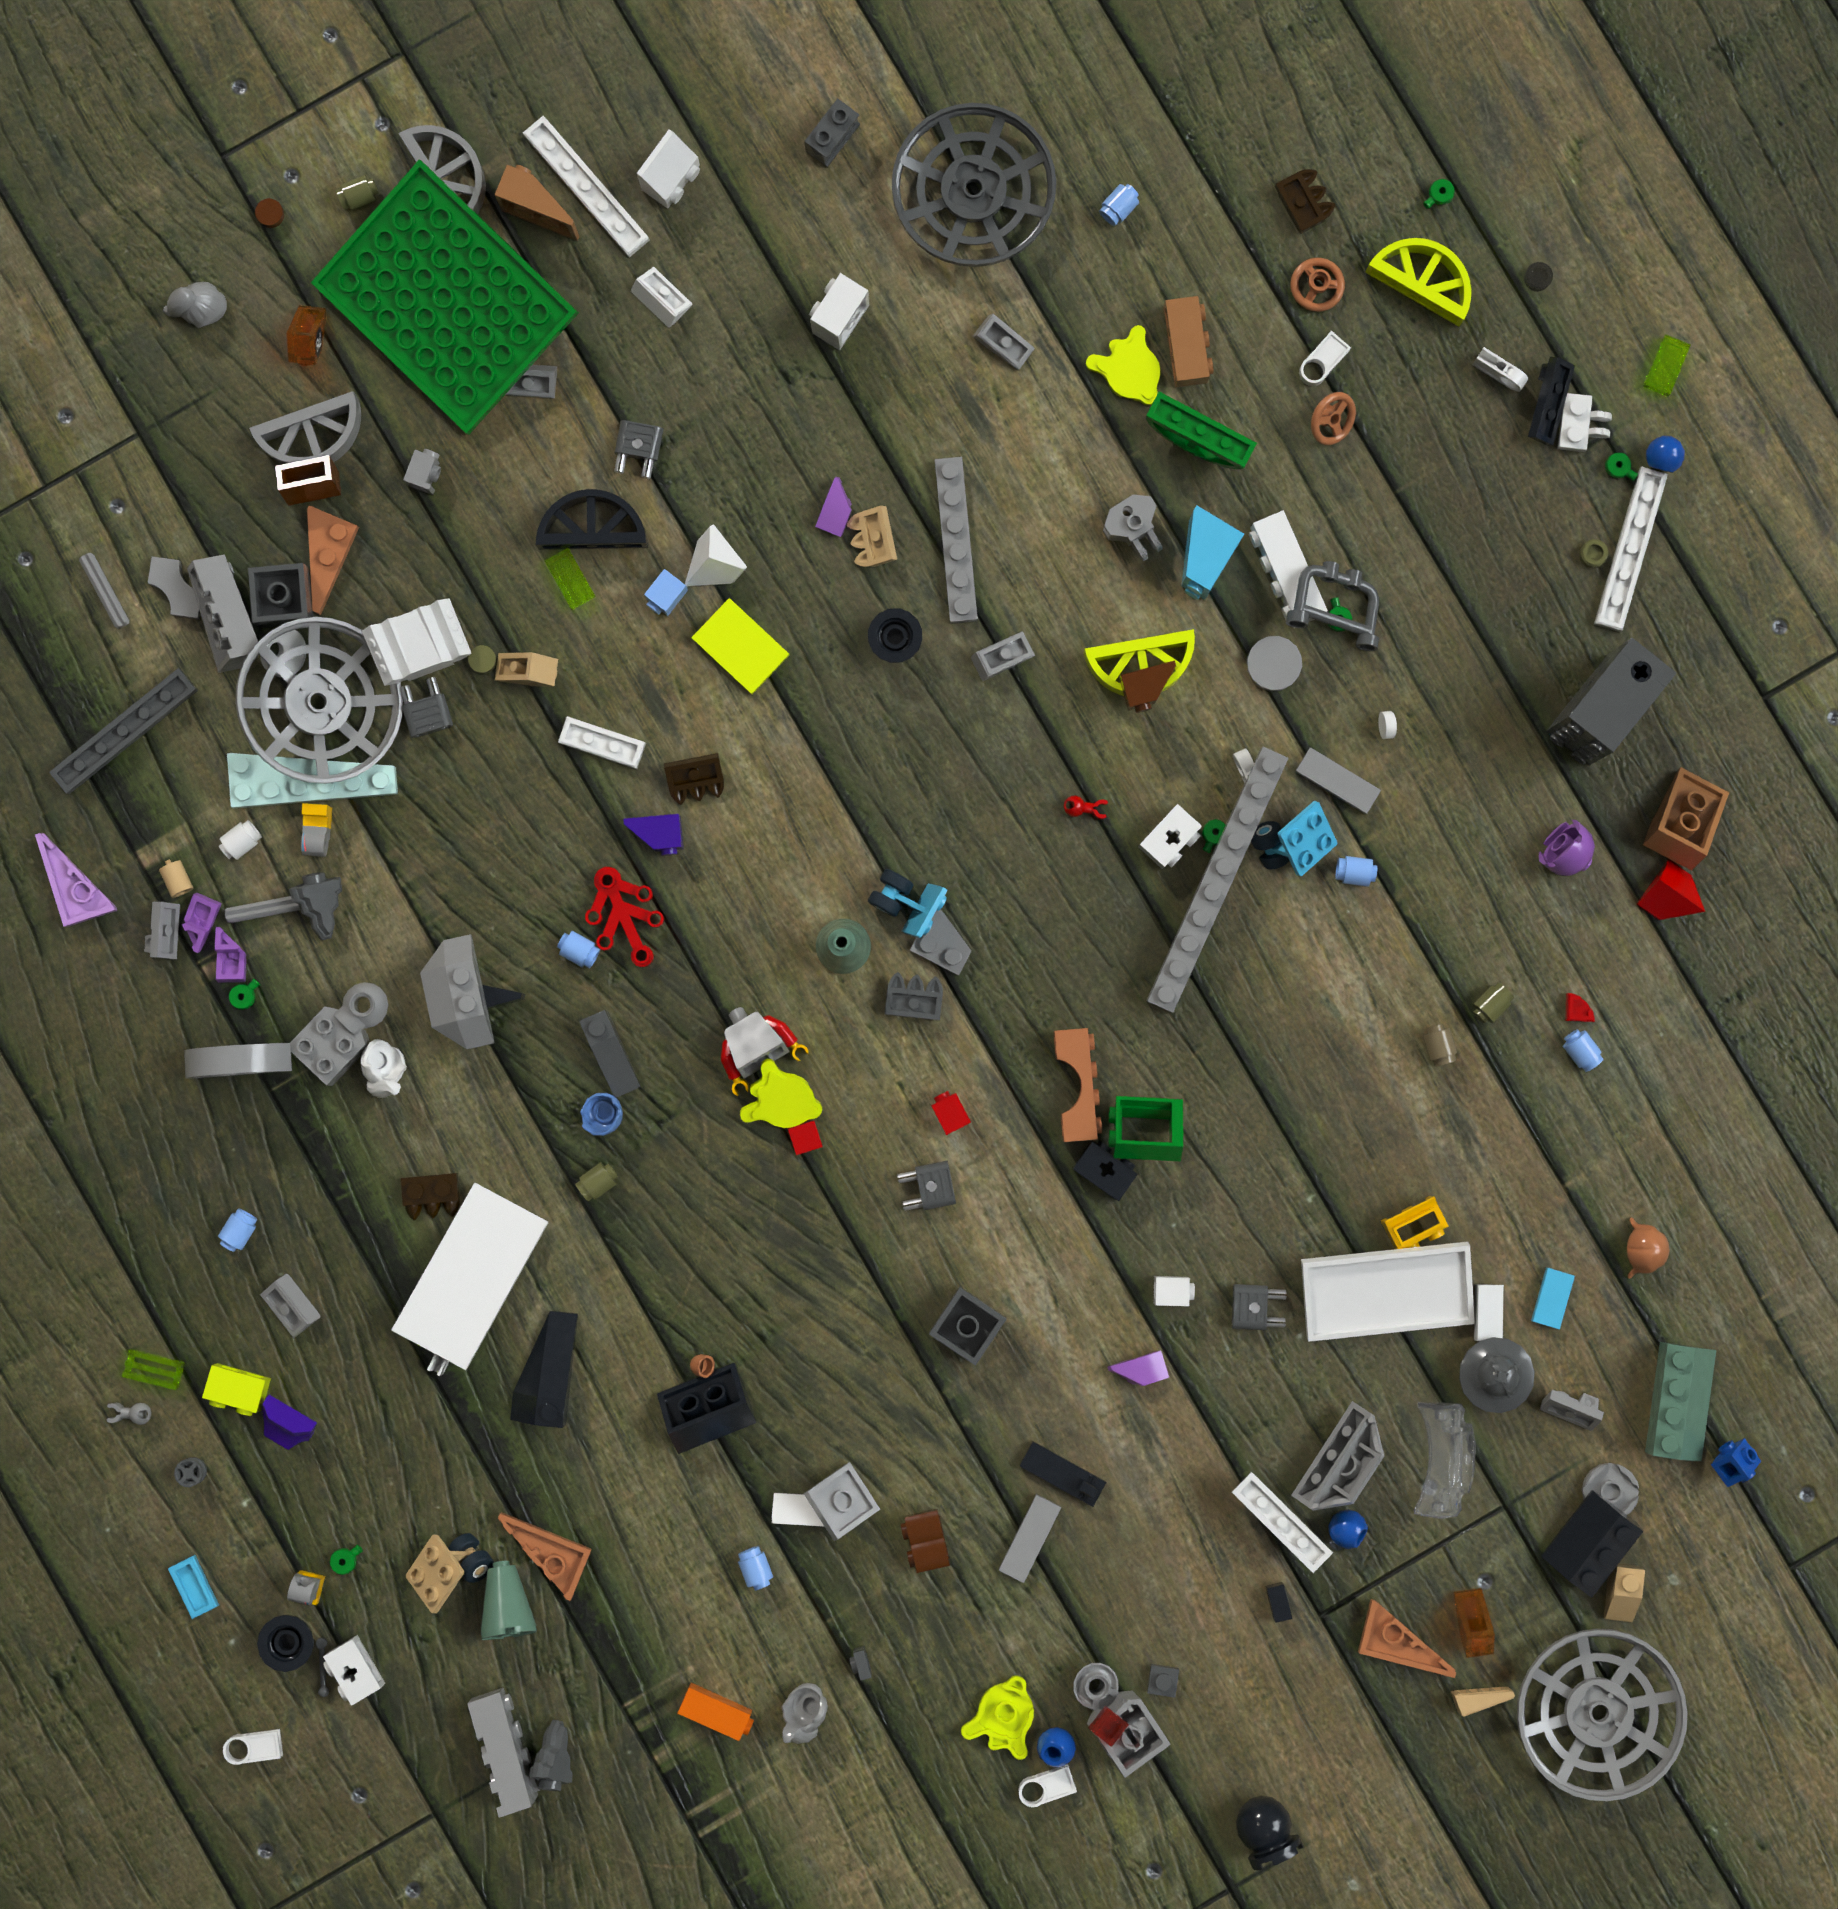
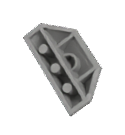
M472 935L443 940L420 972L431 1026L465 1049L494 1044Z
M1352 1401L1291 1496L1313 1511L1354 1504L1384 1458L1375 1416Z

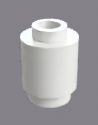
M247 820L245 823L240 822L220 837L222 844L219 845V848L228 859L233 856L238 860L258 844L257 841L262 836L255 826Z

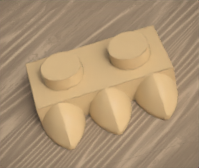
M877 506L859 512L850 518L847 527L853 530H861V532L854 536L851 545L856 548H865L854 561L857 565L876 567L897 560L886 506Z

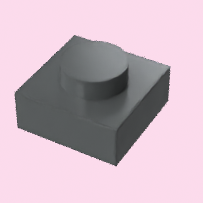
M865 1646L854 1648V1657H850L853 1674L859 1673L860 1681L871 1678L872 1671Z
M1151 1664L1147 1693L1175 1698L1179 1668Z

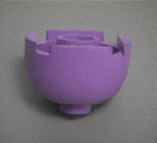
M1572 820L1573 824L1571 825L1564 822L1553 830L1543 843L1545 846H1548L1544 854L1541 851L1539 852V862L1557 875H1574L1580 871H1585L1592 863L1595 849L1593 837L1576 820Z

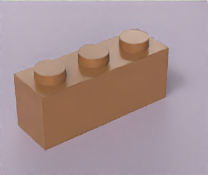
M1198 296L1165 300L1163 308L1175 388L1208 383L1210 374H1213L1212 358H1207L1206 348L1210 346L1208 331H1203L1202 321L1206 320L1204 304H1199Z

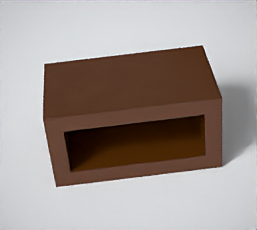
M329 455L276 466L278 491L288 506L341 495L339 471Z

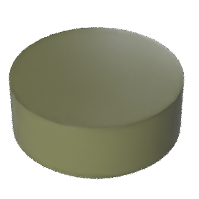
M1589 540L1580 548L1579 558L1586 567L1597 568L1607 560L1608 548L1601 540Z
M480 645L471 650L472 654L468 656V662L475 672L487 674L495 668L497 657L491 648Z

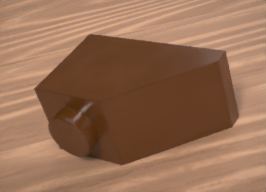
M1175 660L1120 676L1119 680L1128 711L1135 709L1136 713H1141L1152 709L1151 705L1157 701L1176 667Z

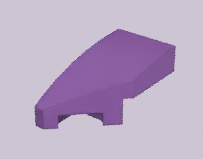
M199 893L193 894L184 918L185 923L182 924L184 930L189 934L193 943V951L196 953L202 950L222 903Z
M216 927L217 982H246L245 952L220 927Z
M1155 1351L1108 1366V1371L1120 1375L1132 1385L1145 1386L1169 1378L1161 1351Z

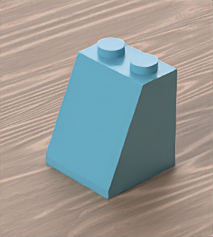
M1197 505L1193 510L1188 525L1181 586L1186 588L1184 592L1190 597L1197 600L1201 597L1205 600L1239 545L1244 533Z

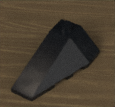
M549 1312L513 1391L510 1420L563 1428L566 1425L577 1313Z

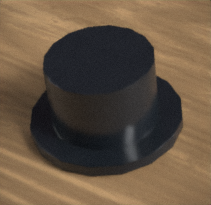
M900 608L887 609L880 612L871 621L868 629V643L872 652L881 660L889 663H902L911 659L919 651L922 643V628L918 619L910 612Z
M281 1615L274 1617L263 1626L258 1636L257 1646L259 1655L266 1665L277 1671L288 1672L297 1670L308 1661L313 1652L314 1639L312 1631L306 1622L297 1616Z

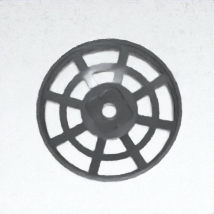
M957 104L941 109L925 118L904 140L893 168V202L898 218L907 234L930 255L944 262L959 266L980 267L994 265L1021 253L1035 241L1044 229L1055 201V167L1049 149L1042 137L1028 122L1017 114L990 104ZM964 115H985L993 117L994 121L989 134L984 132H965L955 135L949 119ZM1007 122L1025 134L1033 143L1038 153L1023 160L1013 146L999 138L1004 123ZM939 124L945 140L941 141L929 152L923 163L909 157L908 154L918 139L930 128ZM978 141L985 142V146L981 155L964 156L959 143ZM998 147L1008 154L1015 165L1002 171L991 160L995 148ZM949 148L954 162L949 165L945 173L931 167L935 159ZM1041 163L1044 164L1048 184L1045 207L1029 203L1031 181L1028 171ZM903 166L918 173L916 191L919 206L904 211L900 193ZM1019 175L1022 178L1023 186L1021 200L1006 196V182ZM926 177L941 183L942 198L927 203L925 197ZM971 182H976L981 186L982 190L977 195H971L967 192L966 186ZM1001 207L1017 211L1011 221L998 230L993 216ZM947 208L957 218L952 231L942 226L932 213ZM1025 214L1039 217L1040 220L1030 235L1017 247L1009 251L1002 237L1016 228ZM925 217L926 221L935 231L948 239L943 252L934 249L916 233L909 221ZM982 221L988 233L986 236L979 237L962 236L967 222ZM992 242L998 253V256L979 260L953 257L958 243L981 245Z

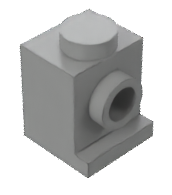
M424 449L423 452L415 450L403 479L407 486L433 495L435 489L431 484L432 482H437L441 472L438 461L440 455L428 449Z

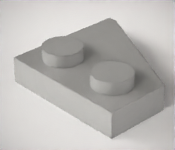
M941 909L939 911L936 910L931 919L933 921L931 929L926 935H922L921 938L916 937L910 951L959 976L971 953V949Z

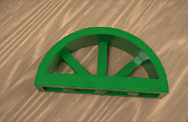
M1160 391L1146 415L1148 424L1165 439L1194 456L1230 469L1245 468L1257 444L1251 439Z

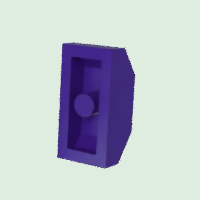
M268 1395L262 1404L261 1413L264 1420V1436L287 1450L301 1442L309 1441L314 1434L317 1422L278 1399Z

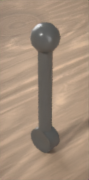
M321 1637L315 1643L319 1649L321 1687L318 1690V1694L321 1697H326L329 1694V1689L326 1687V1670L323 1664L325 1659L323 1656L325 1655V1647L328 1642L325 1638Z

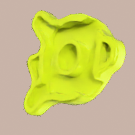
M1137 325L1131 329L1127 339L1110 341V356L1090 355L1086 360V367L1090 371L1101 374L1106 379L1109 388L1120 398L1134 399V401H1140L1144 405L1149 406L1152 405L1158 394L1157 385L1160 378V365L1156 356L1146 345L1145 328Z
M767 1058L760 1065L762 1077L750 1086L751 1094L758 1099L742 1107L740 1110V1117L743 1122L749 1123L763 1120L777 1127L791 1128L809 1119L819 1117L822 1113V1106L815 1098L812 1089L804 1078L783 1072L777 1067L774 1060Z
M1015 1675L1006 1682L989 1688L979 1702L975 1717L961 1727L962 1736L965 1739L971 1740L986 1734L989 1736L988 1746L991 1750L1005 1748L1010 1750L1014 1758L1018 1760L1025 1759L1028 1755L1025 1737L1034 1718V1708L1032 1700L1027 1693L1024 1678Z

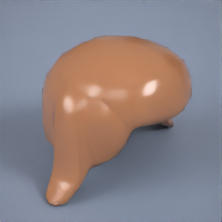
M1630 1218V1223L1634 1230L1627 1242V1257L1633 1269L1630 1271L1628 1279L1638 1273H1653L1666 1263L1670 1252L1669 1242L1663 1233L1659 1232L1654 1226L1638 1224L1633 1218Z

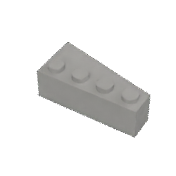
M225 554L193 560L187 570L218 673L240 669L246 656L258 640L242 601L240 591L235 583L232 565L230 562H227Z
M500 1688L471 1698L467 1704L478 1741L483 1740L485 1746L481 1747L484 1765L492 1770L490 1774L491 1782H489L492 1794L499 1795L501 1806L496 1808L498 1817L500 1818L532 1807L538 1796V1791H540L538 1789L539 1781L529 1777V1764L532 1763L528 1748H523L520 1737H523L519 1721H514L511 1710H514V1705L510 1694H505L504 1688Z

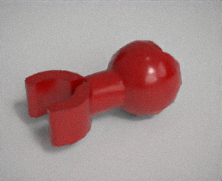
M1073 795L1065 800L1064 810L1071 817H1078L1082 813H1089L1096 819H1105L1106 814H1100L1093 808L1098 805H1106L1108 801L1102 799L1095 803L1084 802L1081 797ZM1067 802L1071 804V809L1066 808Z

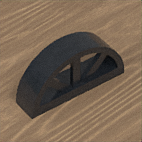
M585 489L563 496L546 511L537 530L536 546L539 550L648 548V539L638 514L624 499L607 491ZM587 502V533L578 527L564 512L577 504ZM596 502L608 503L619 508L620 510L596 533ZM627 515L632 519L638 531L611 532ZM558 518L572 533L549 534V531Z

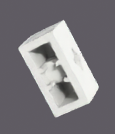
M1177 804L1138 847L1162 869L1167 864L1172 868L1183 856L1179 853L1183 846L1187 844L1191 847L1201 836L1197 831L1202 826ZM1175 832L1178 835L1176 838L1178 844L1173 842L1169 845L1166 842L1168 839L1166 833L1172 835Z
M358 1635L323 1656L325 1659L323 1664L327 1673L331 1677L334 1676L340 1685L338 1686L340 1696L344 1701H349L351 1706L379 1690L385 1684ZM349 1668H356L357 1673L355 1675H348L347 1670Z

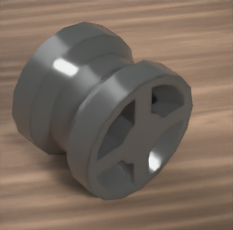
M190 1457L181 1461L174 1470L176 1481L183 1487L195 1486L201 1483L207 1475L206 1464L197 1457Z

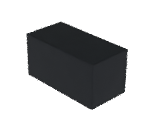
M1283 1582L1265 1586L1275 1623L1293 1619Z

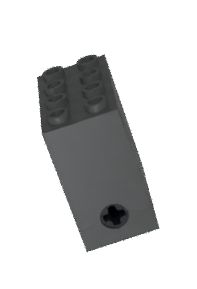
M1631 638L1604 658L1546 732L1551 735L1549 737L1550 740L1557 746L1562 748L1565 746L1573 752L1571 756L1582 765H1585V763L1591 765L1616 750L1676 675V672L1634 638Z

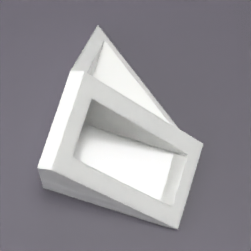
M714 524L697 541L685 581L686 586L731 584L747 568Z

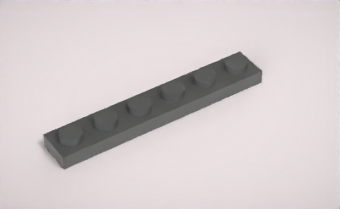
M180 668L176 669L49 773L66 794H71L198 691L197 688Z

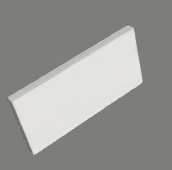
M474 1183L394 1324L392 1331L466 1371L547 1227L548 1221Z
M1468 1242L1301 1259L1308 1342L1475 1324L1471 1252Z

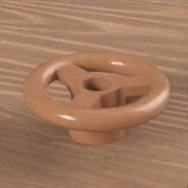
M1311 258L1302 262L1294 270L1290 286L1292 295L1300 306L1310 311L1321 312L1331 309L1341 300L1345 290V280L1340 268L1332 261L1324 258ZM1313 266H1322L1329 269L1334 274L1336 280H1331L1327 271L1323 269L1314 270ZM1303 272L1309 278L1308 285L1310 288L1305 298L1299 290V279ZM1320 280L1323 283V286H1316L1314 284V281ZM1327 289H1336L1335 294L1330 300L1324 303H1312L1317 293H1322Z
M1343 392L1331 393L1323 398L1315 408L1311 419V431L1315 440L1320 444H1336L1343 440L1352 429L1356 417V407L1353 399L1348 394ZM1339 400V402L1334 404L1333 406L1330 405V403ZM1347 406V419L1341 429V414ZM1319 425L1330 427L1333 436H1323Z

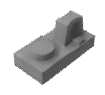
M152 902V933L145 936L144 952L150 953V957L177 959L180 904Z
M1551 1390L1542 1400L1540 1410L1590 1431L1602 1421L1604 1412L1598 1410L1599 1399L1583 1393L1579 1400H1576L1565 1392Z

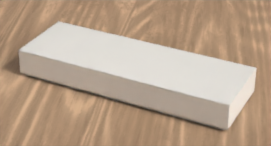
M566 717L558 741L559 744L634 769L638 768L646 745L643 741L570 717Z

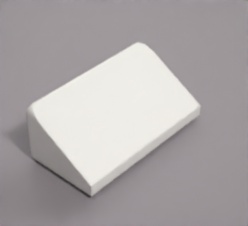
M652 267L638 277L631 289V292L667 327L674 325L692 306V303L655 267Z
M1475 1284V1341H1482L1492 1337L1503 1338L1504 1285Z
M774 1493L772 1523L824 1526L804 1494Z

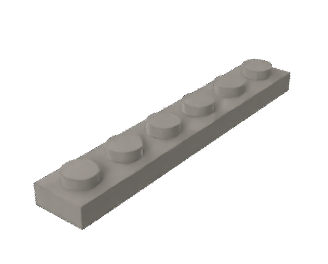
M962 457L935 459L950 624L978 621Z

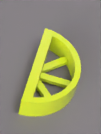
M1409 238L1394 242L1382 249L1372 259L1365 273L1460 327L1468 313L1471 302V284L1468 273L1461 260L1450 249L1438 242L1423 238ZM1409 253H1421L1432 257L1419 280H1416ZM1400 254L1404 272L1388 264L1385 260ZM1439 261L1447 267L1454 277V280L1426 286ZM1458 288L1460 304L1440 293Z
M1194 629L1085 648V661L1089 670L1100 684L1110 691L1124 696L1121 684L1116 679L1133 655H1137L1141 670L1148 668L1146 653L1149 652L1163 663H1167L1175 659L1162 650L1185 646L1183 660L1181 663L1175 660V672L1168 679L1162 690L1163 692L1179 680L1192 658L1195 644ZM1121 657L1109 676L1097 663V661Z

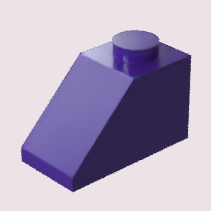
M679 814L623 819L624 825L653 850L656 852L661 851V856L677 855V850L684 849L681 816Z

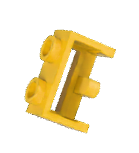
M1428 1196L1425 1198V1201L1415 1206L1407 1207L1401 1213L1389 1219L1381 1220L1394 1249L1420 1247L1419 1241L1427 1237L1430 1241L1435 1240L1445 1234L1443 1229L1449 1227L1434 1196ZM1434 1212L1439 1222L1438 1224L1402 1242L1397 1229Z

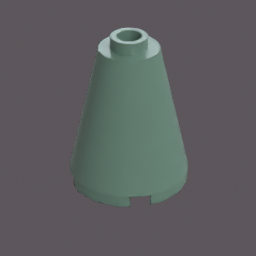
M836 919L829 922L821 929L816 940V953L820 962L828 970L838 974L851 973L861 968L867 961L871 951V942L867 931L858 922L850 919ZM841 938H846L847 945L843 948L838 947L836 942Z
M509 1561L494 1562L493 1568L487 1570L480 1633L482 1640L504 1639V1637L509 1636L518 1637L536 1633L537 1625L516 1566L510 1565Z

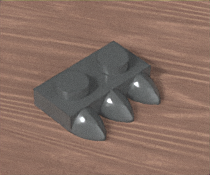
M897 972L888 984L885 1015L940 1021L943 996L940 980L936 976L932 978L926 987V991H924L923 982L919 975L916 974L909 981L907 989H905L904 980L901 974Z

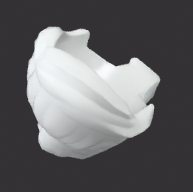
M374 1039L365 1047L361 1055L362 1073L368 1080L367 1090L377 1098L396 1095L401 1088L397 1082L401 1079L407 1068L404 1055L399 1049L391 1047L388 1042Z

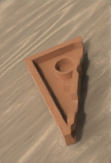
M309 505L307 517L312 611L321 615L359 527Z
M501 1512L498 1519L506 1531L513 1535L526 1554L537 1566H540L550 1581L552 1580L564 1594L563 1596L571 1601L592 1549Z
M1370 1600L1358 1649L1359 1654L1455 1678L1456 1672L1453 1667L1377 1601Z

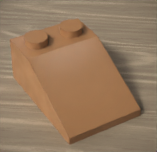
M507 165L495 193L501 210L578 241L579 233L574 220L531 174V171L521 165H516V167Z
M1680 767L1650 824L1643 845L1692 871L1708 854L1729 792Z

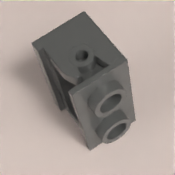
M837 98L804 141L806 152L828 168L860 126L858 122L859 114Z

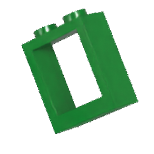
M1116 1096L1115 1107H1109V1123H1114V1130H1109V1147H1114V1158L1181 1162L1183 1151V1099ZM1122 1117L1169 1119V1142L1122 1140Z

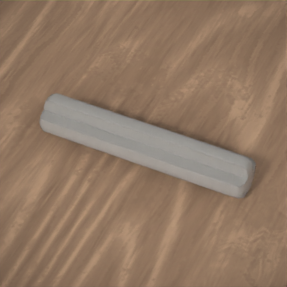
M92 553L81 556L79 561L112 623L118 629L127 626L129 619L95 556Z
M291 896L226 908L225 918L227 922L234 923L298 911L300 908L297 903H293Z

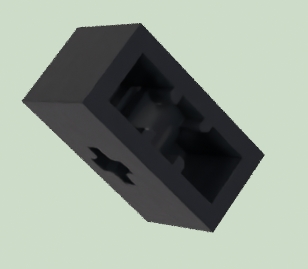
M1099 1140L1097 1144L1090 1142L1072 1169L1119 1201L1138 1175L1133 1171L1135 1165L1127 1159L1118 1160L1111 1155L1113 1149ZM1111 1162L1113 1174H1105L1103 1177L1101 1175L1102 1169L1099 1167L1100 1164Z

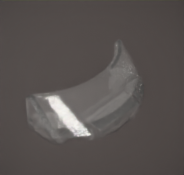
M1418 1402L1417 1407L1422 1414L1427 1429L1429 1462L1423 1491L1414 1508V1514L1437 1519L1457 1517L1462 1510V1496L1465 1493H1470L1475 1472L1476 1445L1472 1424L1465 1422V1409L1461 1404Z

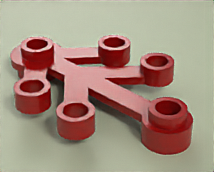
M603 867L595 874L594 885L598 892L592 908L585 914V920L593 926L600 924L603 918L601 911L609 896L613 908L603 934L599 935L596 940L597 946L604 951L610 950L613 947V937L620 921L633 949L631 952L632 962L638 967H647L653 962L654 954L648 946L643 945L630 916L646 921L654 928L663 925L664 916L659 911H648L624 902L619 891L634 895L643 903L649 902L652 899L653 892L648 886H637L623 881L620 873L615 868ZM610 875L613 878V882L606 886L603 884V878ZM642 889L649 891L647 899L640 898L639 893ZM590 913H598L599 918L596 922L589 920ZM652 915H660L661 920L658 924L651 923ZM603 937L610 939L608 947L601 946L600 940ZM639 951L646 952L647 958L644 961L637 959Z

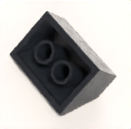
M735 1363L714 1370L707 1378L697 1377L657 1393L667 1433L678 1454L757 1423Z
M1591 1490L1541 1556L1568 1581L1592 1598L1640 1537L1643 1530L1636 1521L1594 1490Z

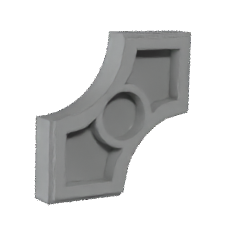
M152 557L148 584L161 589L166 594L171 606V615L200 620L201 613L195 593L183 577L181 561Z

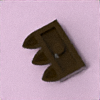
M1312 169L1301 170L1275 184V188L1300 234L1325 222V219L1331 215L1335 208V203L1332 202L1317 203L1324 196L1327 188L1319 185L1308 187L1315 180L1318 173Z
M718 753L664 763L670 795L678 804L682 805L685 801L687 789L698 801H701L705 794V786L717 798L722 794L724 778Z
M458 1173L401 1178L402 1202L411 1219L416 1220L418 1218L422 1204L432 1219L439 1213L441 1202L451 1217L458 1211L460 1205Z

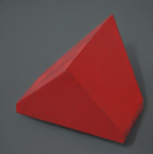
M1669 859L1636 904L1658 920L1705 912L1692 875Z

